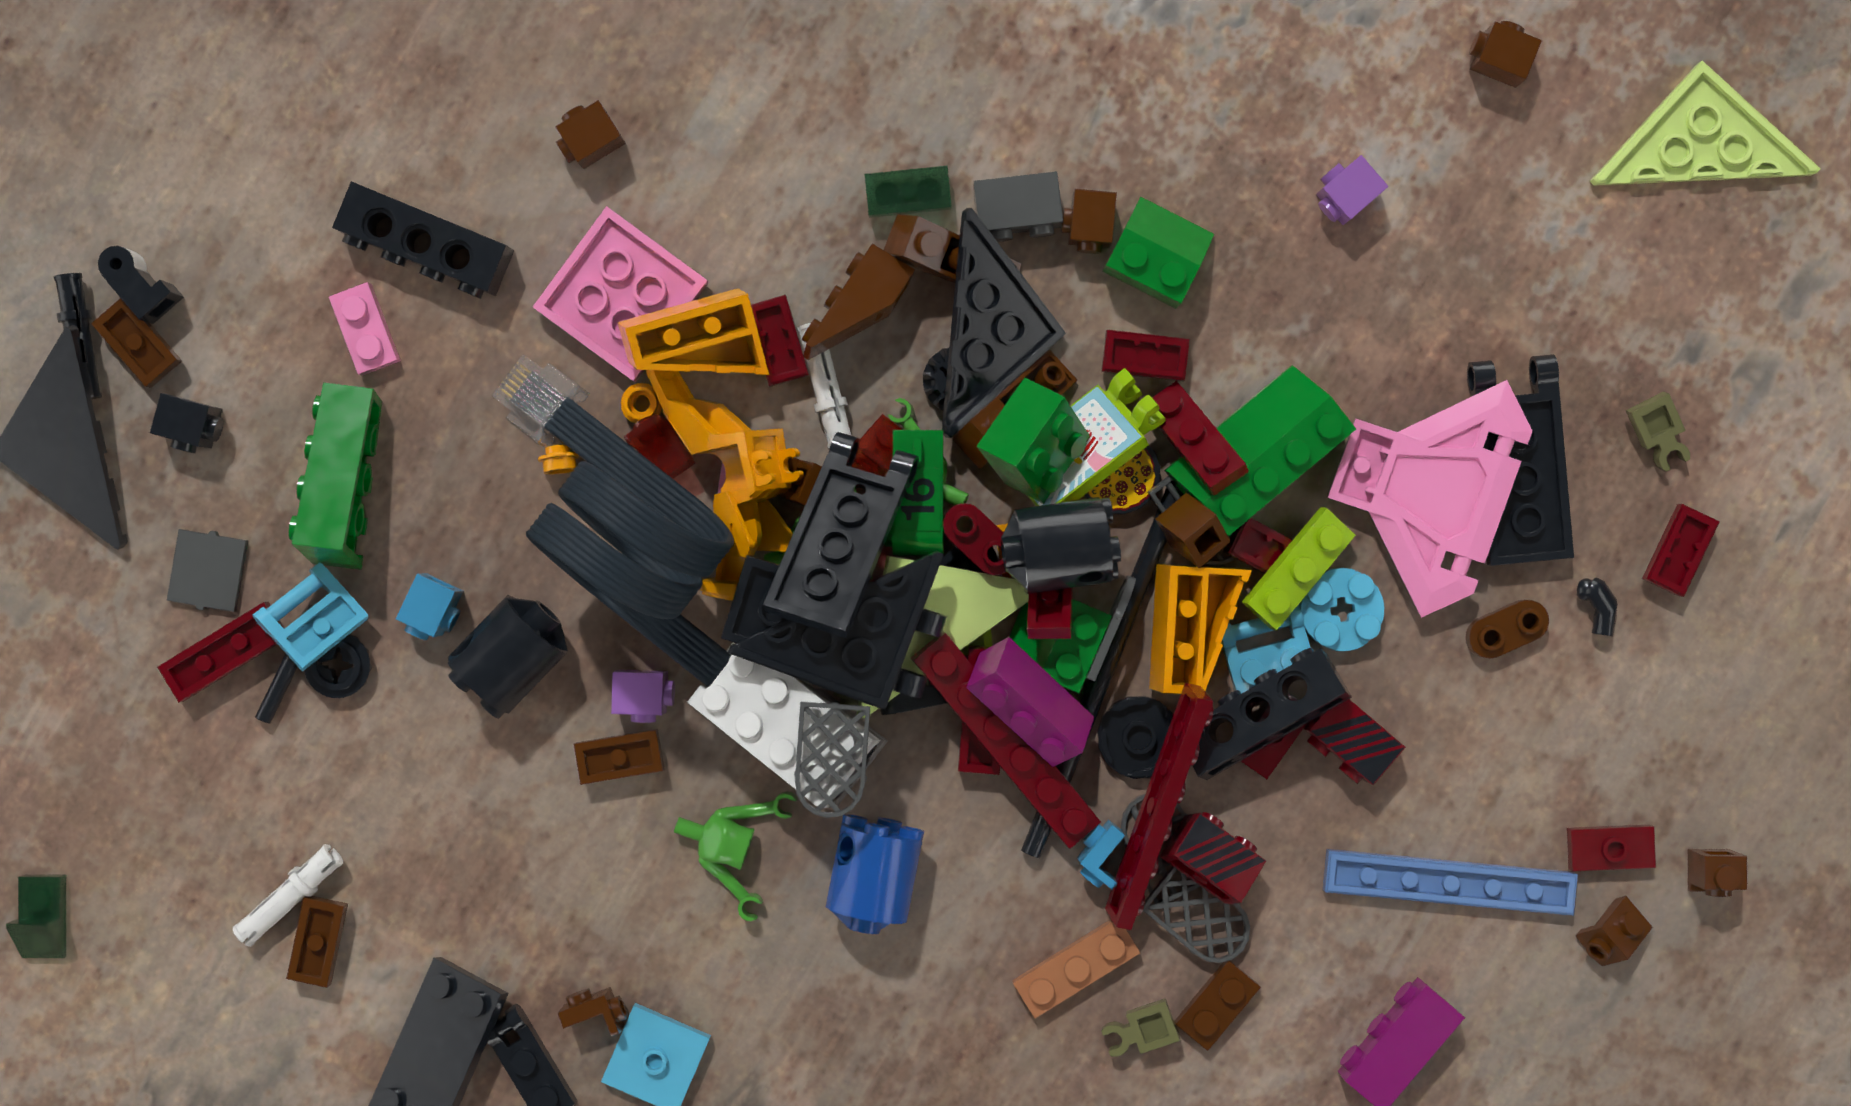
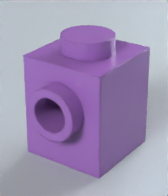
M1360 155L1348 167L1344 168L1338 163L1320 180L1325 186L1316 195L1321 200L1318 205L1322 212L1331 221L1335 222L1338 220L1344 225L1389 186L1366 159Z
M616 670L612 673L611 714L631 715V722L651 723L656 722V715H663L667 712V706H673L675 684L674 681H668V671Z

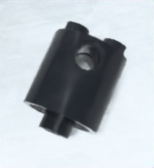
M1096 497L1014 509L1013 515L1001 537V551L1005 571L1024 587L1026 594L1108 583L1118 579L1117 562H1121V549L1118 537H1111L1109 523H1113V510L1110 498L1100 499Z
M507 595L447 657L448 665L453 670L448 676L462 691L468 692L470 689L482 698L480 703L483 708L493 717L499 719L504 713L509 714L567 654L568 649L561 622L540 601L518 599Z

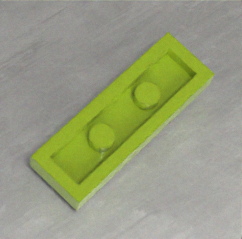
M1320 507L1243 599L1242 603L1270 629L1278 630L1356 535L1328 508Z

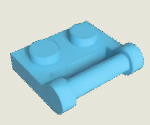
M320 562L309 570L311 575L267 609L262 607L252 615L259 626L272 637L302 672L369 619L366 611ZM322 587L329 593L285 629L278 623L281 618Z
M1299 604L1279 627L1281 629L1289 626L1292 637L1242 652H1238L1236 641L1274 630L1270 629L1259 618L1231 625L1229 622L1221 644H1223L1222 650L1234 691L1240 690L1242 694L1255 686L1254 680L1258 676L1272 669L1280 672L1292 665L1290 659L1305 649L1311 648Z

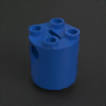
M844 814L826 908L848 929L860 933L879 934L880 930L889 924L907 923L924 830L902 826L901 821L879 817L876 824L868 823V819L862 816Z

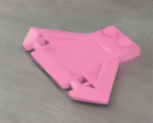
M1507 380L1399 432L1359 419L1354 420L1353 425L1356 430L1348 437L1327 498L1369 512L1421 618L1474 594L1479 580L1466 576L1472 560L1485 564L1522 462L1509 457L1515 441L1528 445L1532 429ZM1489 432L1499 435L1493 451L1483 448ZM1446 551L1456 554L1450 570L1441 567Z

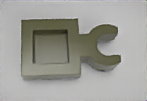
M1661 392L1626 410L1641 446L1647 450L1654 446L1656 447L1653 453V460L1658 468L1666 472L1671 470L1667 462V455L1673 450H1676L1679 459L1685 462L1690 460L1689 449L1684 444L1677 442L1675 438L1676 435L1686 430L1669 393Z
M1166 998L1128 1010L1126 1012L1128 1024L1124 1025L1113 1021L1105 1024L1101 1030L1103 1036L1117 1033L1122 1038V1042L1119 1045L1109 1048V1054L1112 1057L1123 1055L1128 1050L1129 1045L1137 1043L1140 1054L1180 1041V1035Z

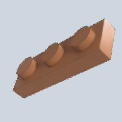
M1110 919L1018 976L1012 982L1033 1017L1037 1018L1141 952L1128 931L1115 927Z

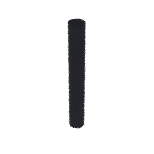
M309 605L307 610L313 607V605ZM286 653L255 715V718L268 724L271 723L298 668Z

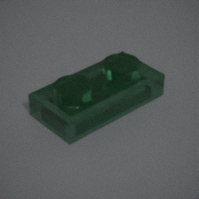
M948 165L864 174L869 218L952 210Z

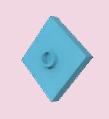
M635 1003L601 1082L655 1106H681L711 1035Z

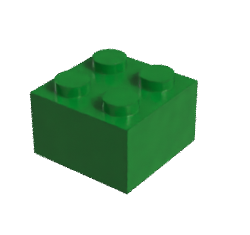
M1024 377L978 443L977 448L1006 485L1044 504L1050 494L1060 487L1063 475L1074 459L1080 457L1084 452L1090 435L1064 396Z

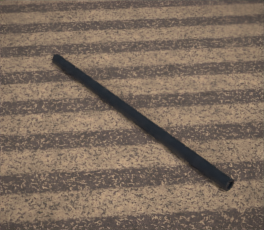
M1171 481V483L1173 484V486L1175 487V489L1178 491V493H1179L1180 496L1182 497V496H1183L1182 492L1178 489V487L1175 485V483H1174L1173 481ZM1167 487L1161 499V504L1165 509L1176 502ZM1157 509L1131 574L1132 577L1136 578V582L1128 605L1096 680L1089 679L1080 704L1094 716L1090 732L1155 573L1156 564L1159 563L1167 543L1163 532L1155 520L1161 514L1159 509ZM1082 753L1056 765L1057 769L1069 783L1072 780ZM1037 811L1021 851L1030 856L1040 858L1052 829Z

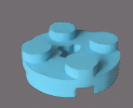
M1348 568L1327 570L1299 603L1306 633L1318 644L1335 651H1351L1364 646L1379 634L1381 623L1384 619V601L1379 588L1368 575ZM1340 597H1344L1346 604L1352 605V612L1347 614V620L1340 621L1338 615L1331 614V607L1337 606V599Z

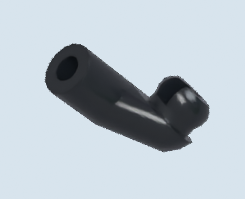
M1584 578L1580 580L1577 586L1578 598L1590 601L1595 609L1592 633L1613 636L1618 606L1616 597L1605 581L1599 578H1594L1593 580Z

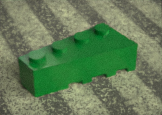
M323 382L321 395H316L314 399L312 415L316 422L313 435H308L304 449L305 458L308 460L305 475H301L298 479L296 491L297 498L300 500L297 516H292L288 532L292 545L312 564L320 562L325 566L362 570L363 555L355 554L357 537L360 534L366 535L368 518H364L365 510L362 504V496L366 497L368 493H371L373 481L371 464L366 462L367 456L374 457L376 455L382 400L373 388Z

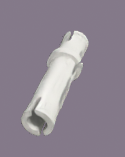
M811 323L797 327L801 341ZM802 341L803 349L805 351L807 343ZM828 349L810 360L806 359L817 400V403L814 404V409L816 413L821 415L829 449L837 432L851 435L844 408L848 405L846 397H841L833 360Z
M324 844L301 867H294L288 873L289 878L244 919L233 926V932L240 942L245 941V945L251 947L304 897L313 896L318 891V885L343 864L340 854L334 848L329 853L328 851L331 849V846Z

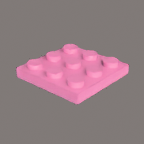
M606 206L533 305V308L632 381L636 382L644 370H636L628 363L617 322L694 301L699 297L709 281Z

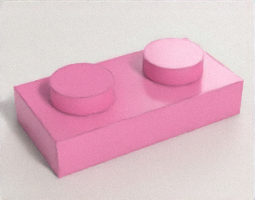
M366 282L329 296L358 375L363 376L401 361L372 284Z

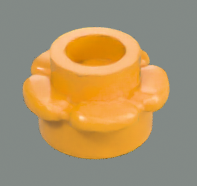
M553 445L545 448L546 455L538 457V462L543 464L544 474L555 475L574 472V469L577 467L576 459H578L579 455L571 452L570 448L566 445Z

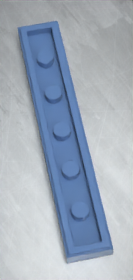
M1326 849L1323 891L1327 893L1574 916L1578 874L1569 871Z

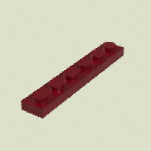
M944 631L941 637L933 638L910 658L920 671L928 677L934 688L1066 847L1071 849L1101 823L1099 818L1057 767H1052L966 688L974 666Z
M1186 682L1184 684L1116 875L1117 885L1113 890L1111 889L1105 909L1117 928L1132 930L1136 916H1140L1144 909V894L1149 880L1153 879L1157 873L1158 855L1161 846L1170 837L1172 830L1171 819L1175 807L1184 798L1186 790L1185 780L1190 766H1193L1198 759L1199 741L1204 727H1208L1211 723L1214 701L1199 685Z

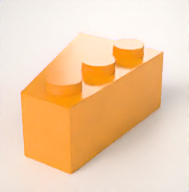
M738 288L617 322L628 363L636 370L713 371L716 373L738 372L769 375L748 293Z
M1156 564L1149 689L1162 693L1181 694L1186 682L1199 685L1206 691L1223 647L1221 642L1230 619L1233 620L1238 608L1235 607L1244 582H1248L1252 570Z

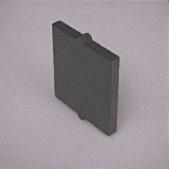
M179 529L167 601L196 605L198 610H205L208 607L236 612L248 540L219 536L217 531H210L207 534Z

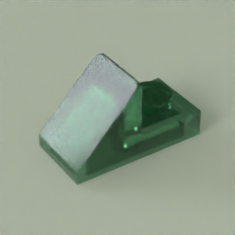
M25 874L18 877V919L6 923V929L21 958L66 957V874Z

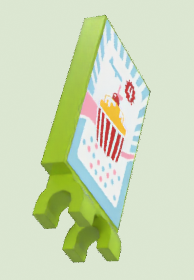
M1125 368L1113 377L1107 391L1096 385L1071 405L1073 411L1089 433L1090 438L1087 441L1084 452L1080 457L1074 459L1063 475L1060 487L1050 494L1044 504L1029 497L1035 506L1079 500L1145 449L1149 444L1144 435L1166 422L1165 417L1159 412L1158 404L1149 394L1136 404L1133 412L1125 406L1143 395L1141 390L1135 385V379Z

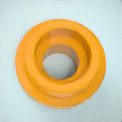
M636 383L628 387L622 395V412L629 421L635 424L645 425L652 423L662 412V406L652 385ZM645 396L649 399V408L644 412H639L635 407V402L639 397Z

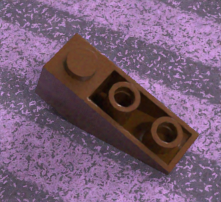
M897 214L884 251L916 269L953 283L956 281L960 235L920 216ZM1011 259L1017 269L1020 270L1021 263Z
M873 243L865 255L858 252L846 270V274L850 278L845 286L841 288L836 285L824 304V307L829 309L821 322L814 319L804 333L802 341L807 344L803 357L810 360L889 317L908 288L915 269Z
M1051 350L1046 352L994 398L952 438L979 469L986 465L988 461L977 448V445L1024 377L1060 395L1077 381V378Z

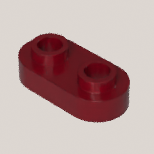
M961 503L949 509L943 520V529L947 538L983 572L991 575L1007 572L1004 568L1003 557L998 562H992L987 556V551L991 546L997 545L1001 547V537L1004 532L980 509L972 504ZM962 516L969 517L973 523L972 529L967 533L960 532L956 526L957 520Z

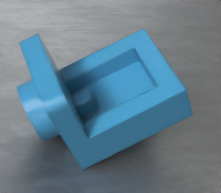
M1109 819L1103 826L1097 825L1085 836L1083 843L1086 847L1077 858L1083 866L1080 873L1097 888H1100L1104 883L1113 890L1117 885V881L1101 867V864L1124 838L1125 834Z

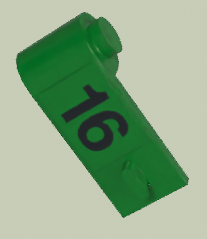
M893 430V456L897 450L919 456L915 478L910 488H907L885 542V547H892L893 556H927L935 551L944 554V430Z

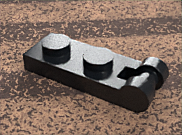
M518 1004L506 1009L505 1015L496 1021L487 1043L495 1051L526 1105L573 1106L577 1102L575 1095L524 1010ZM514 1029L520 1036V1039L510 1044L505 1034Z

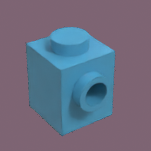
M419 573L416 575L396 620L407 624L404 631L417 638L428 640L429 635L432 637L443 636L445 631L450 632L459 618L460 610L456 606L464 591L428 573Z

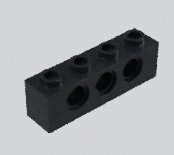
M352 181L332 226L333 229L344 234L342 242L363 251H366L368 244L382 249L381 258L402 267L405 266L407 260L421 266L419 274L443 283L445 276L460 282L458 290L480 299L484 292L496 296L514 253L513 249L503 243ZM390 217L392 221L390 233L385 237L379 238L376 234L377 223L383 218ZM429 233L431 237L429 249L423 253H416L414 249L415 239L420 234ZM460 249H468L470 254L469 263L462 269H455L452 264L453 255Z
M1313 648L1305 649L1290 659L1292 665L1280 672H1277L1276 669L1269 670L1258 676L1254 680L1255 686L1242 694L1240 690H1236L1219 699L1217 702L1219 707L1214 709L1211 723L1208 727H1204L1199 741V756L1196 763L1192 766L1197 776L1209 780L1352 698L1328 654L1321 648L1316 651ZM1305 680L1307 684L1306 695L1300 700L1291 701L1288 696L1289 686L1294 681ZM1260 701H1268L1270 705L1269 716L1264 721L1255 722L1252 718L1253 707ZM1224 722H1231L1234 728L1233 736L1229 741L1219 743L1216 738L1218 726Z

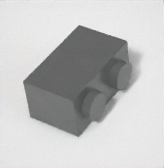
M1057 171L973 182L976 214L997 242L1012 240L1013 233L1029 232L1031 238L1051 236L1055 234V228H1061L1063 216Z

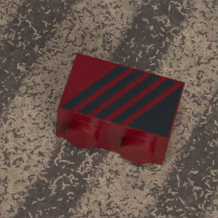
M1350 699L1308 722L1303 728L1311 735L1307 742L1324 757L1330 752L1343 762L1338 769L1356 784L1363 779L1367 783L1374 785L1406 748Z
M1207 812L1185 815L1160 857L1225 904L1242 903L1266 860L1255 853L1257 847L1249 840L1241 836H1235L1234 838L1223 830L1224 823L1214 815Z

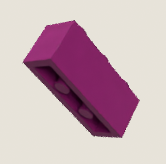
M1010 637L979 653L966 687L1052 767L1083 753L1094 720V716Z
M1419 977L1413 983L1410 981L1405 983L1398 990L1394 997L1396 1003L1386 1015L1381 1013L1370 1023L1367 1029L1369 1035L1359 1046L1354 1045L1349 1048L1340 1061L1342 1066L1338 1073L1374 1106H1391L1465 1019L1459 1011Z

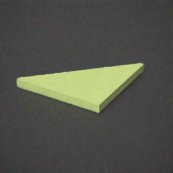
M1704 61L1696 64L1590 182L1595 186L1811 176L1816 174L1821 168Z
M887 555L883 575L915 560ZM940 565L924 609L947 616L943 631L961 650L1027 603L1029 594L1025 593L1024 587L1014 578ZM915 630L901 668L924 675L910 658L936 636ZM892 691L889 701L900 693ZM858 702L859 706H870V714L879 709L864 702Z

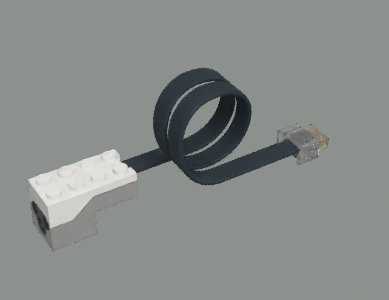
M523 354L492 396L511 410L506 420L535 443L546 448L551 446L555 436L585 460L581 461L578 467L574 469V472L571 473L570 477L567 478L566 482L558 490V494L572 511L607 542L553 503L546 505V509L542 511V514L538 516V519L526 531L527 538L582 587L705 684V686L700 685L687 702L796 789L794 771L796 770L800 702L831 704L840 702L825 690L816 689L806 681L729 654V648L726 651L681 615L694 595L700 590L702 577L711 575L733 547L734 538L731 531L697 497L579 406L578 402H584L588 398L590 393L554 365L548 363L543 369ZM809 707L819 719L831 709ZM840 709L849 721L856 716L850 710ZM806 711L804 712L803 733L815 723ZM835 712L823 722L833 735L845 726V723ZM859 719L854 724V727L864 737L865 722ZM819 726L807 736L816 749L829 739ZM870 726L866 769L888 742ZM850 729L837 739L847 752L859 742ZM803 741L801 763L812 754V751ZM833 743L821 752L830 765H833L843 756ZM863 745L851 755L861 767ZM817 757L804 767L814 779L827 770ZM847 759L835 769L845 782L857 772ZM800 772L802 792L811 783ZM831 773L819 783L829 796L841 786ZM857 778L851 785H849V787L852 788L859 778ZM815 788L804 796L816 806L825 800ZM845 790L833 799L835 804L838 806L848 793ZM828 804L824 808H830L831 806Z

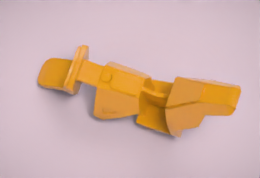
M647 370V377L662 406V412L691 455L710 453L716 455L724 465L726 479L721 488V493L714 494L713 512L731 531L734 545L718 564L716 576L702 579L700 590L706 596L732 600L746 555L754 556L756 551L785 552L793 533L768 499L774 498L780 493H785L791 488V482L800 481L803 478V471L800 470L792 473L789 471L788 459L790 457H799L800 451L797 448L786 449L783 428L751 430L724 404L694 398L679 371Z

